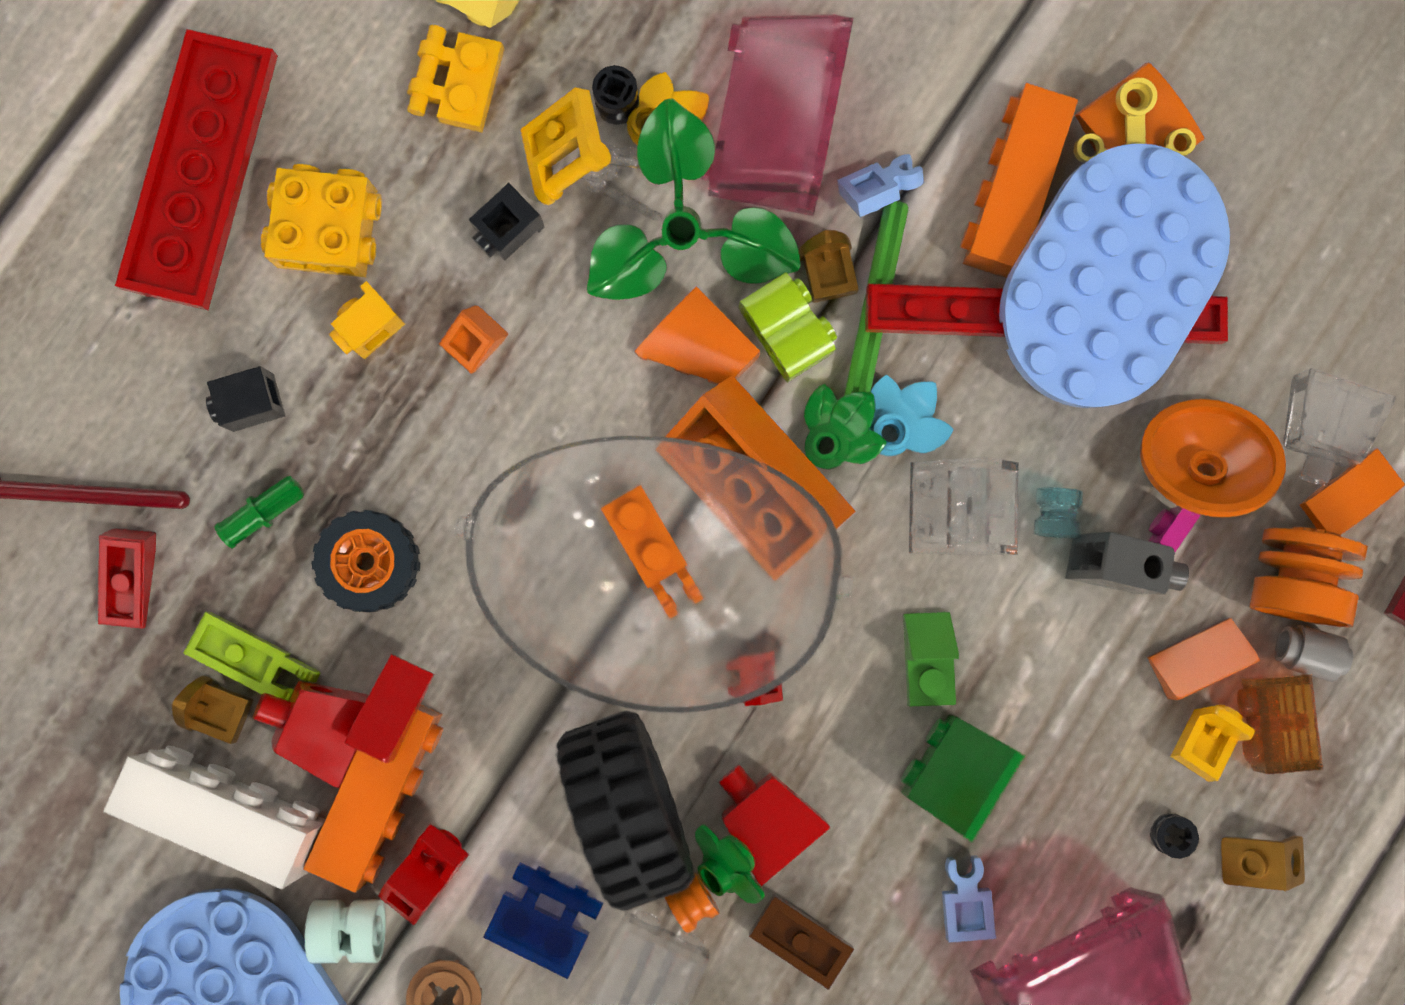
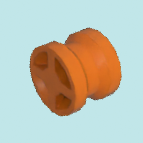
M696 872L694 873L693 881L687 889L665 897L674 917L687 934L696 929L698 921L705 917L712 919L720 914L715 900Z

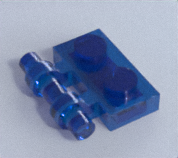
M520 862L512 879L528 888L523 898L507 891L504 893L483 938L568 979L590 933L573 923L579 912L596 920L604 903L587 895L589 890L577 884L573 888L550 877L551 871L538 866L536 870ZM541 893L566 905L561 917L536 906Z

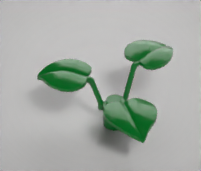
M665 99L652 111L642 128L638 140L637 158L639 167L649 182L660 185L674 180V208L668 212L664 219L661 230L662 236L656 237L649 242L645 233L640 228L630 224H617L603 231L594 243L591 252L587 292L592 296L611 300L631 299L653 291L661 283L667 270L666 260L654 249L660 245H668L676 250H685L692 247L698 238L702 240L712 237L728 238L721 247L722 264L730 276L748 284L768 282L785 272L789 274L798 271L801 265L796 241L786 224L776 214L761 207H747L739 210L733 218L732 230L726 228H701V219L698 213L692 208L684 206L682 179L696 180L709 170L715 155L714 139L709 128L701 119L685 109L676 100Z

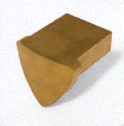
M835 230L822 231L808 239L798 249L800 261L804 260L813 303L858 293V284L850 254L852 245L848 235Z
M204 675L193 680L177 695L172 703V715L175 723L188 731L196 730L229 744L237 743L254 699L212 683V678Z

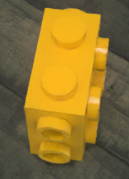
M294 164L293 169L277 168L275 182H271L267 190V204L269 209H271L269 226H265L261 234V249L265 253L264 257L281 269L366 278L368 265H373L376 257V240L372 237L373 222L379 221L381 216V194L377 193V189L365 177L364 173L356 170L339 169L337 174L321 173L319 168L306 164Z

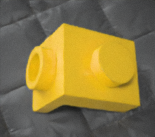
M1217 704L1216 706L1194 709L1171 757L1206 781H1218L1237 742L1251 740L1255 730L1242 721L1243 717L1239 712L1228 706Z

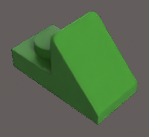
M950 612L903 614L907 706L956 705L954 659H959V651Z

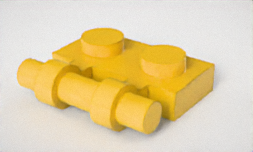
M429 25L426 40L420 41L417 53L421 59L416 78H411L407 93L411 97L407 111L413 115L423 117L428 102L439 104L436 117L440 123L483 133L504 52L503 44L499 41L459 32L455 48L445 47L443 43L447 32L446 29L437 25ZM438 65L449 67L444 87L433 84Z

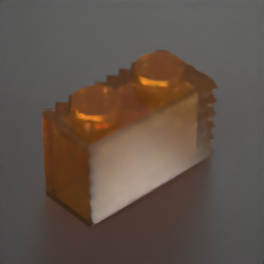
M1294 673L1242 678L1241 684L1243 689H1239L1237 692V704L1240 714L1246 717L1247 725L1255 730L1251 740L1242 741L1244 757L1247 763L1251 764L1252 770L1263 774L1323 770L1312 674Z

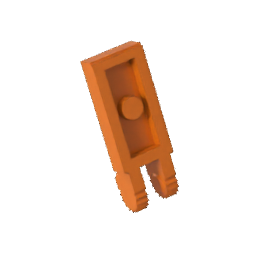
M641 485L600 508L647 589L651 587L669 619L678 615L677 606L671 595L666 593L660 581L670 575L677 574L685 594L694 604L703 600L702 594L685 568L688 565Z

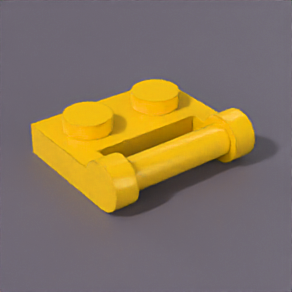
M573 88L520 129L533 190L537 199L545 205H551L560 199L563 195V190L590 171L599 172L611 162L609 149L600 139L589 90ZM579 147L581 156L553 175L551 167Z

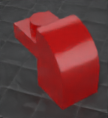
M430 823L417 839L410 854L385 882L378 897L412 925H415L470 854L462 849L461 842L455 835L444 829L439 830Z

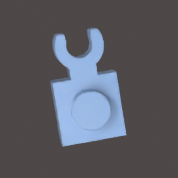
M905 154L895 158L890 166L884 169L876 162L838 179L837 182L839 194L855 213L862 217L900 200L899 190H912L920 187L924 183L923 168L921 166L913 168L911 156Z
M977 855L971 856L972 869L966 875H959L957 873V864L953 857H947L945 862L946 873L955 884V890L942 891L945 935L949 943L996 939L992 891L989 888H977V883L982 879L984 873L983 863Z

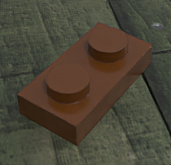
M773 894L749 932L750 938L828 990L854 951L853 945L776 894Z

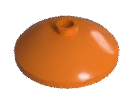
M1187 400L1163 409L1148 424L1140 446L1142 467L1147 478L1158 492L1181 508L1206 516L1234 517L1248 514L1263 507L1277 493L1286 471L1285 453L1272 429L1253 413L1234 404L1218 400Z

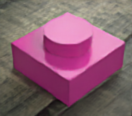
M1180 506L1170 508V510L1165 508L1151 523L1149 531L1153 535L1148 541L1172 547L1176 552L1201 515Z

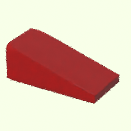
M115 528L99 535L98 624L141 629L146 627L156 553L155 532Z
M391 654L356 717L344 744L381 762L389 763L394 761L435 674Z

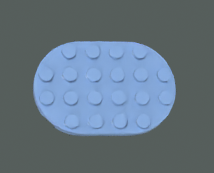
M1127 144L1099 153L1079 166L1065 180L1013 265L1003 287L1000 300V323L1003 322L1004 334L1009 348L1006 351L1016 370L1034 389L1061 404L1080 408H1098L1129 401L1147 391L1163 376L1213 294L1227 264L1230 246L1228 216L1221 196L1209 177L1190 159L1176 151L1152 144Z
M229 888L209 889L192 893L156 913L142 927L133 940L126 955L129 957L125 968L124 982L120 984L121 1005H347L320 963L311 964L308 962L304 937L292 920L281 909L258 895Z

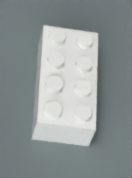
M167 746L166 749L149 750L148 753L127 758L103 812L280 889L285 888L309 873L303 870L326 820L319 816L321 812L319 808L302 801H294L292 805L276 798L278 791L267 785L252 782L248 786L234 780L236 773L223 766L209 764L207 768L192 761L193 754L178 747Z

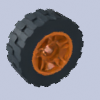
M364 510V512L351 511L347 512V515L344 517L335 518L331 521L332 524L328 528H324L319 534L321 537L318 543L314 544L312 551L315 552L314 561H311L312 570H315L316 575L314 579L317 586L323 589V595L328 600L335 601L337 606L355 612H378V610L389 609L395 606L394 603L397 601H402L406 598L411 587L414 588L417 579L415 578L417 571H420L421 565L418 562L419 547L415 545L413 541L414 536L410 530L403 527L404 524L397 519L371 510ZM361 553H369L373 556L374 565L371 569L363 570L359 568L362 565L363 559Z

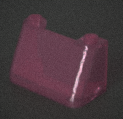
M838 14L743 16L741 25L732 24L728 51L735 52L715 148L714 161L709 170L701 177V180L709 181L708 196L814 216L853 17Z
M1129 887L1111 897L1115 908L1107 906L1100 910L1102 918L1029 956L1018 953L1011 957L1013 963L1006 964L999 969H996L994 962L989 960L970 970L985 1005H1188L1192 1001V994L1173 917L1164 897L1161 894Z

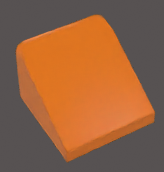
M472 306L459 313L439 345L472 374L503 343L508 336V332L482 308Z

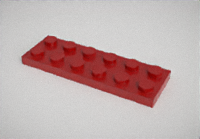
M186 29L115 286L117 288L209 311L278 58L273 49Z

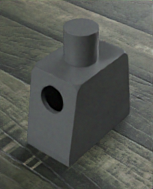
M1114 532L1073 534L1065 579L1136 594L1165 595L1168 589L1181 591L1185 588L1189 578V568L1187 564L1174 561L1175 551L1174 548Z

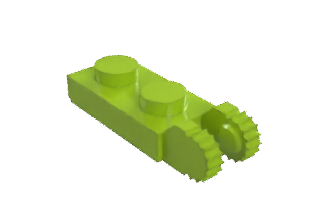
M212 612L204 613L183 652L185 655L260 694L266 692L289 701L294 689L276 683L283 669L295 674L304 681H311L313 683L317 682L321 674L317 669L290 657L291 653Z

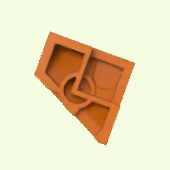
M696 286L635 350V354L645 361L649 359L672 367L674 371L686 375H695L707 379L709 383L718 385L731 375L737 380L759 359L760 350Z

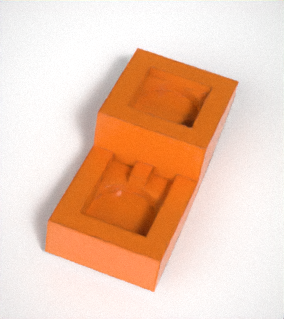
M1376 448L1365 453L1340 476L1325 482L1299 506L1317 529L1342 535L1389 500L1405 486V483L1380 450Z

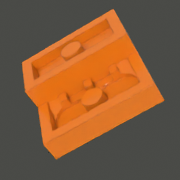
M1151 63L1142 65L1075 114L1084 133L1096 134L1101 137L1106 150L1125 145V115L1116 106V94L1119 88L1129 80L1146 78L1154 84L1157 90L1156 104L1152 110L1145 114L1146 144L1164 147L1166 136L1180 128L1189 129L1194 133L1196 145L1205 139L1182 100ZM1129 91L1127 94V103L1131 107H1138L1141 101L1140 95L1135 91ZM1176 135L1173 145L1176 150L1184 151L1187 141L1184 136ZM1089 140L1094 151L1096 152L1095 144Z

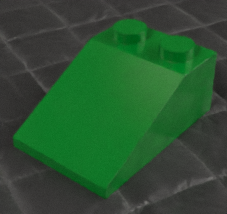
M949 714L945 721L939 718L930 729L925 739V742L930 746L922 759L919 761L914 758L904 771L900 782L905 784L901 793L964 838L973 842L1025 755L962 719Z

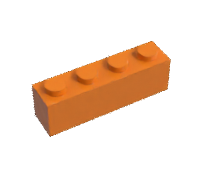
M1029 83L1024 85L1018 97H1009L1001 119L1002 123L1008 124L1004 139L996 138L987 164L994 166L990 181L982 180L974 201V206L981 208L976 223L968 222L961 240L960 248L967 250L963 264L1004 278L1008 277L1013 265L1038 225L1078 99Z
M420 704L401 747L392 762H381L357 750L303 870L354 893L365 886L367 882L371 884L375 882L385 862V857L379 855L387 838L390 840L395 838L404 820L405 814L399 812L405 796L409 795L412 797L423 778L424 771L419 769L425 752L433 753L442 736L444 728L438 726L442 717L441 713Z

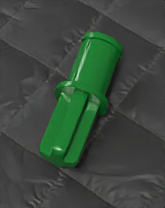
M286 476L256 498L253 496L246 498L247 504L223 521L214 525L215 531L220 539L229 548L233 549L238 543L261 527H271L273 525L272 519L303 498V489L292 476Z

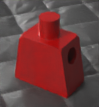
M298 681L289 701L264 692L256 706L253 719L276 727L271 740L272 749L276 754L333 787L340 789L357 752L356 749L344 744L368 695Z
M738 764L718 781L734 801L721 814L722 820L730 835L740 839L751 851L755 862V867L751 872L761 887L831 828L822 815L772 772L755 784L741 765Z

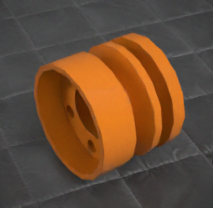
M1308 527L1264 529L1262 543L1283 551H1263L1259 553V561L1279 569L1278 576L1255 577L1250 609L1308 623L1336 627H1353L1359 595L1337 587L1338 580L1362 579L1364 569L1344 563L1342 560H1365L1368 546L1361 542L1344 538L1338 533Z

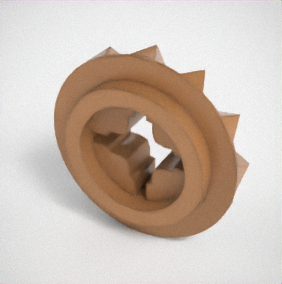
M437 959L421 967L413 976L406 993V1005H433L434 1000L438 996L435 987L439 986L441 989L447 990L449 987L453 988L456 984L459 987L452 998L454 1005H481L482 988L475 978L474 971L461 965L459 960Z

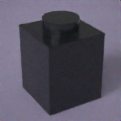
M261 366L207 382L210 396L206 397L207 410L213 422L218 423L220 427L235 432L286 417L275 376Z

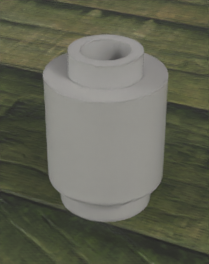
M1298 625L1295 628L1286 626L1277 639L1275 659L1278 662L1284 663L1285 667L1289 670L1334 682L1341 675H1346L1350 670L1353 662V651L1349 648L1345 637L1304 625Z

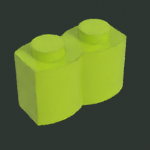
M785 272L741 300L738 308L757 339L763 345L771 361L788 383L832 355L836 350L833 341L837 339V335L832 325L824 316L817 318L811 311L808 303L812 302V297L805 284L799 278L793 281L788 273Z

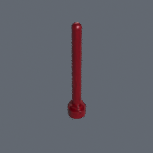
M0 478V499L184 509L190 504V496L184 491L4 481Z

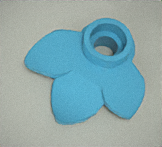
M885 375L871 389V393L875 396L876 406L874 419L869 430L876 432L880 436H882V429L886 426H891L897 431L896 441H886L887 444L881 451V455L896 456L903 453L906 449L925 454L943 445L953 433V428L949 424L932 417L937 403L936 383L918 382L900 390L897 383L891 377Z

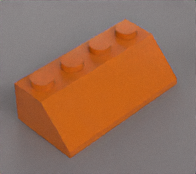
M733 375L703 394L656 446L661 454L777 582L856 512Z

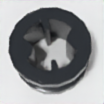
M1167 813L1161 815L1154 821L1151 827L1150 837L1153 845L1158 851L1172 858L1182 859L1190 856L1199 844L1197 827L1192 821L1178 814ZM1170 825L1178 829H1184L1185 835L1179 836L1183 842L1178 847L1170 842L1165 843L1164 835L1170 836L1166 832Z

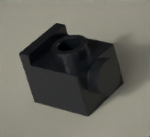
M509 182L468 219L477 232L471 238L489 258L497 253L504 261L533 234L539 233L545 228L540 214ZM503 224L514 226L504 236L498 234V230Z

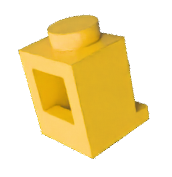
M367 281L360 286L365 293L360 299L357 297L352 298L337 311L338 317L330 323L334 330L329 333V336L344 353L348 355L354 350L364 359L405 325L402 319Z

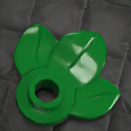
M822 384L811 394L804 411V419L810 431L806 437L804 447L807 458L816 467L826 470L835 469L845 461L854 464H865L874 460L887 444L886 440L876 432L869 430L874 419L876 406L873 393L854 392L838 400L834 392L827 385ZM825 438H832L834 441V449L829 454H822L819 449L821 441Z
M700 825L695 831V840L703 853V862L697 867V871L704 885L717 896H723L726 892H734L747 903L755 904L765 898V893L750 873L755 867V862L746 844L740 839L728 835L719 840L706 825Z

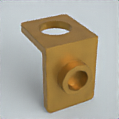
M1292 836L1281 841L1224 837L1221 839L1222 879L1225 884L1288 891L1305 882L1302 836ZM1292 853H1293V857H1294L1293 871H1292V868H1291V857H1292Z

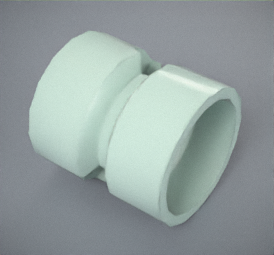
M341 899L314 900L309 907L305 927V951L308 962L311 964L338 963L343 956H346L351 963H378L383 954L386 933V915L383 901L381 899H355L349 907H346Z

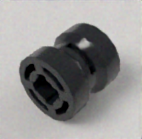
M613 65L603 68L594 77L592 90L596 110L600 117L610 124L619 125L627 123L631 112L639 106L637 82L632 72L625 67Z

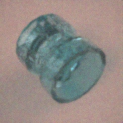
M1037 488L1036 503L1040 507L1041 514L1034 520L1033 534L1053 538H1081L1082 524L1076 519L1078 509L1083 506L1084 492L1070 488Z

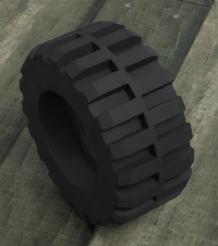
M622 711L566 731L556 745L560 779L564 787L565 799L571 812L573 825L582 845L583 854L587 863H589L592 876L596 884L599 885L605 901H608L611 908L627 911L687 889L694 879V869L685 833L659 757L638 713Z

